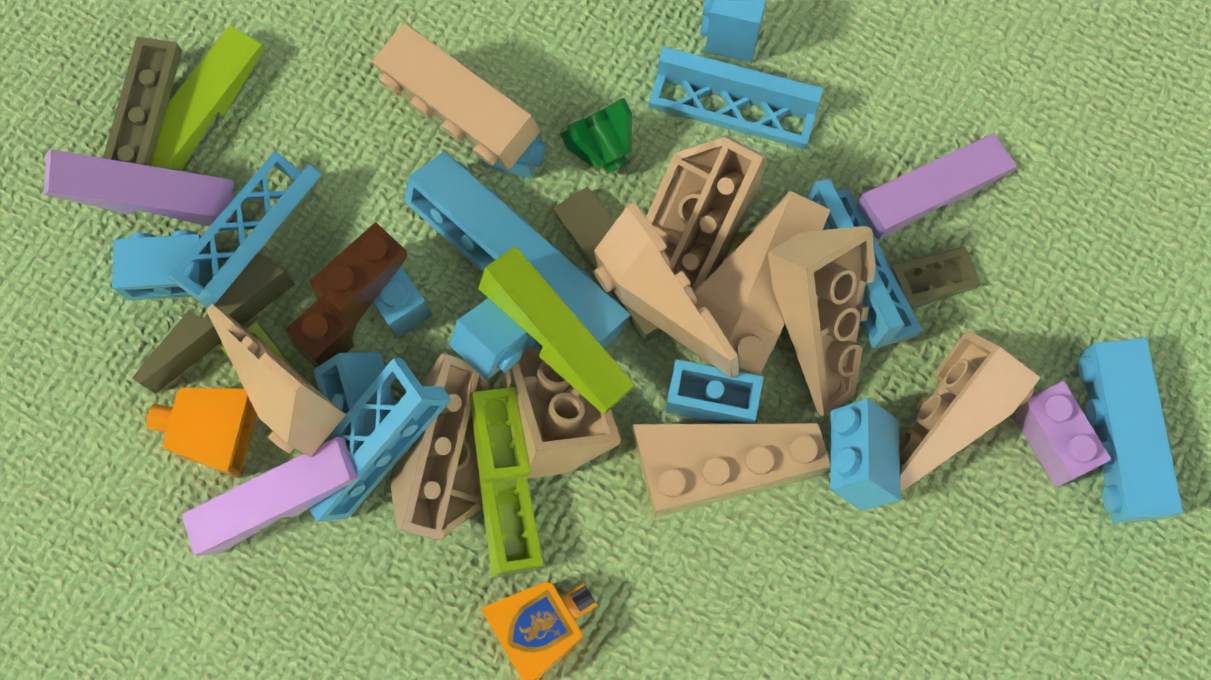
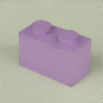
M1065 381L1032 396L1012 414L1055 488L1112 460Z

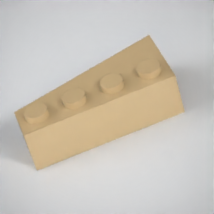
M404 22L371 61L382 74L378 79L381 84L396 96L400 95L409 101V104L427 119L432 117L441 123V128L456 141L461 143L464 139L473 145L472 151L490 166L497 162L510 170L541 132L530 113Z

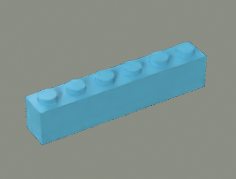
M444 151L408 177L404 202L482 272H484L486 266L516 246L605 350L621 336L630 318V313L622 307L619 300L609 296L594 283L586 271L578 269L561 253L555 244L545 240L530 226L523 216L517 215L500 200L499 196L492 189L486 188L472 176L465 165L455 161Z

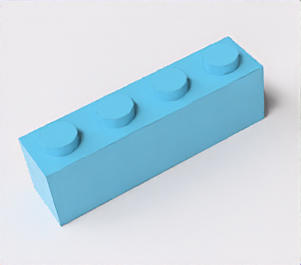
M1139 338L1092 344L1080 353L1078 374L1080 380L1086 383L1089 398L1086 403L1087 419L1091 426H1094L1095 433L1112 459L1098 466L1103 471L1106 486L1102 492L1105 510L1111 513L1113 524L1161 520L1183 514L1148 339Z

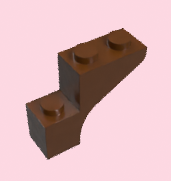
M376 222L372 224L309 281L317 301L285 329L293 347L315 368L338 353H347L354 347L352 338L356 325L407 258V250Z

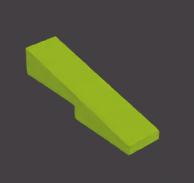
M230 25L227 27L168 102L151 166L177 171L184 169L217 112L225 116L266 47Z
M516 246L485 267L478 289L543 346L539 357L602 414L605 415L632 391L635 385Z
M515 387L471 392L470 403L491 578L533 572L543 566V560L527 476L531 474Z

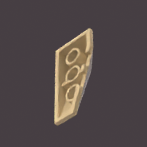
M867 226L800 232L768 251L773 291L815 407L822 416H826L831 410L836 409L854 397L862 355V347L856 344L860 322L867 321L869 307L863 304L866 283L874 281L876 268L872 228Z
M211 304L206 311L259 419L273 430L268 438L288 454L295 448L311 457L346 414L239 322L214 304Z

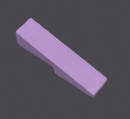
M993 133L863 193L856 207L879 241L941 206L946 208L1014 171L1017 165Z
M50 150L46 153L44 195L125 214L140 210L208 227L213 224L233 200L234 180L57 150ZM233 215L227 220V222L233 219Z
M336 437L322 444L311 457L302 454L183 513L182 518L194 556L223 553L280 518L295 517L358 480L344 438Z

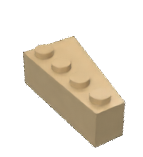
M819 423L633 424L632 435L654 518L822 476L831 468Z

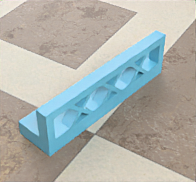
M663 46L658 61V75L649 100V108L806 149L824 88ZM665 81L681 85L688 95L676 102L660 98ZM709 94L719 95L725 102L726 107L716 112L704 109L699 99ZM748 104L760 106L766 117L755 123L746 121L739 112V109ZM788 114L806 118L801 135L784 131L778 120Z
M274 151L170 272L168 278L207 308L211 304H215L321 177L322 173L310 164L301 172L278 152ZM274 166L294 181L286 191L269 192L266 175ZM260 183L261 192H252ZM270 199H279L271 208ZM247 200H262L265 216L261 221L243 222L241 204ZM234 213L235 222L226 223ZM253 229L252 232L245 239L244 230ZM237 230L239 243L235 252L216 253L215 234L218 231ZM208 244L209 254H199ZM227 260L219 270L218 261ZM210 261L213 278L204 289L183 274L192 262Z
M830 179L814 183L806 198L831 210L823 230L860 226L869 227L857 209V202L849 188L836 191ZM873 235L876 268L874 281L866 283L863 304L869 307L867 321L860 323L873 349L918 337L923 330Z
M393 358L322 443L324 444L336 437L350 440L349 455L358 480L309 508L317 522L348 519L452 400L442 386H421L402 358ZM398 378L407 392L396 405H390V385ZM370 409H376L375 430L370 436L363 435L364 416Z

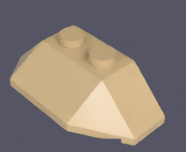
M727 135L675 152L646 216L667 246L664 252L671 263L672 272L676 274L683 270L690 281V287L693 291L703 280L706 281L723 263L760 187L766 155Z
M445 353L439 356L421 386H442L452 400L396 463L390 484L397 530L435 540H443L452 530L483 508L470 394L475 391L491 390L486 379L465 360Z

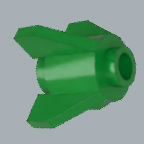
M625 98L616 101L585 119L571 123L566 126V131L560 133L568 150L592 166L595 171L604 168L606 174L628 164L626 155L633 152L631 149L632 112Z

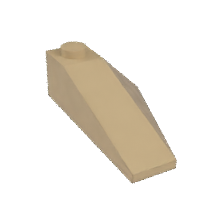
M789 191L753 229L754 231L735 251L732 250L727 255L723 263L706 281L703 280L693 291L697 299L695 307L698 309L705 306L737 353L739 367L759 376L785 324L772 287L768 251L800 232L823 230L831 211L792 191Z
M636 203L629 204L594 250L598 264L594 274L600 285L607 293L613 290L623 304L730 378L739 374V359L732 345L705 306L698 309L695 307L697 299L690 287L689 279L683 270L676 274L672 272L671 263L664 252L667 246Z
M966 330L937 369L934 377L940 382L932 396L928 399L926 397L921 398L914 410L918 413L916 416L917 422L913 429L905 430L899 435L901 492L1012 415L1019 406L1024 405L1031 398L1034 386L1041 377L1000 346Z
M542 345L537 349L529 347L522 353L520 360L513 368L505 373L502 371L505 388L515 387L531 469V474L527 476V479L569 473L616 447L621 442L611 409L605 415L602 414L539 357Z

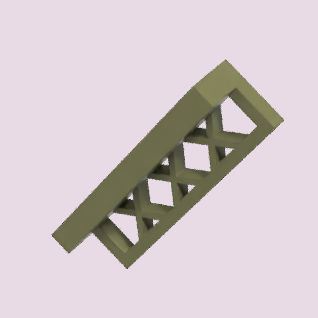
M137 36L103 158L151 166L182 49L177 42Z

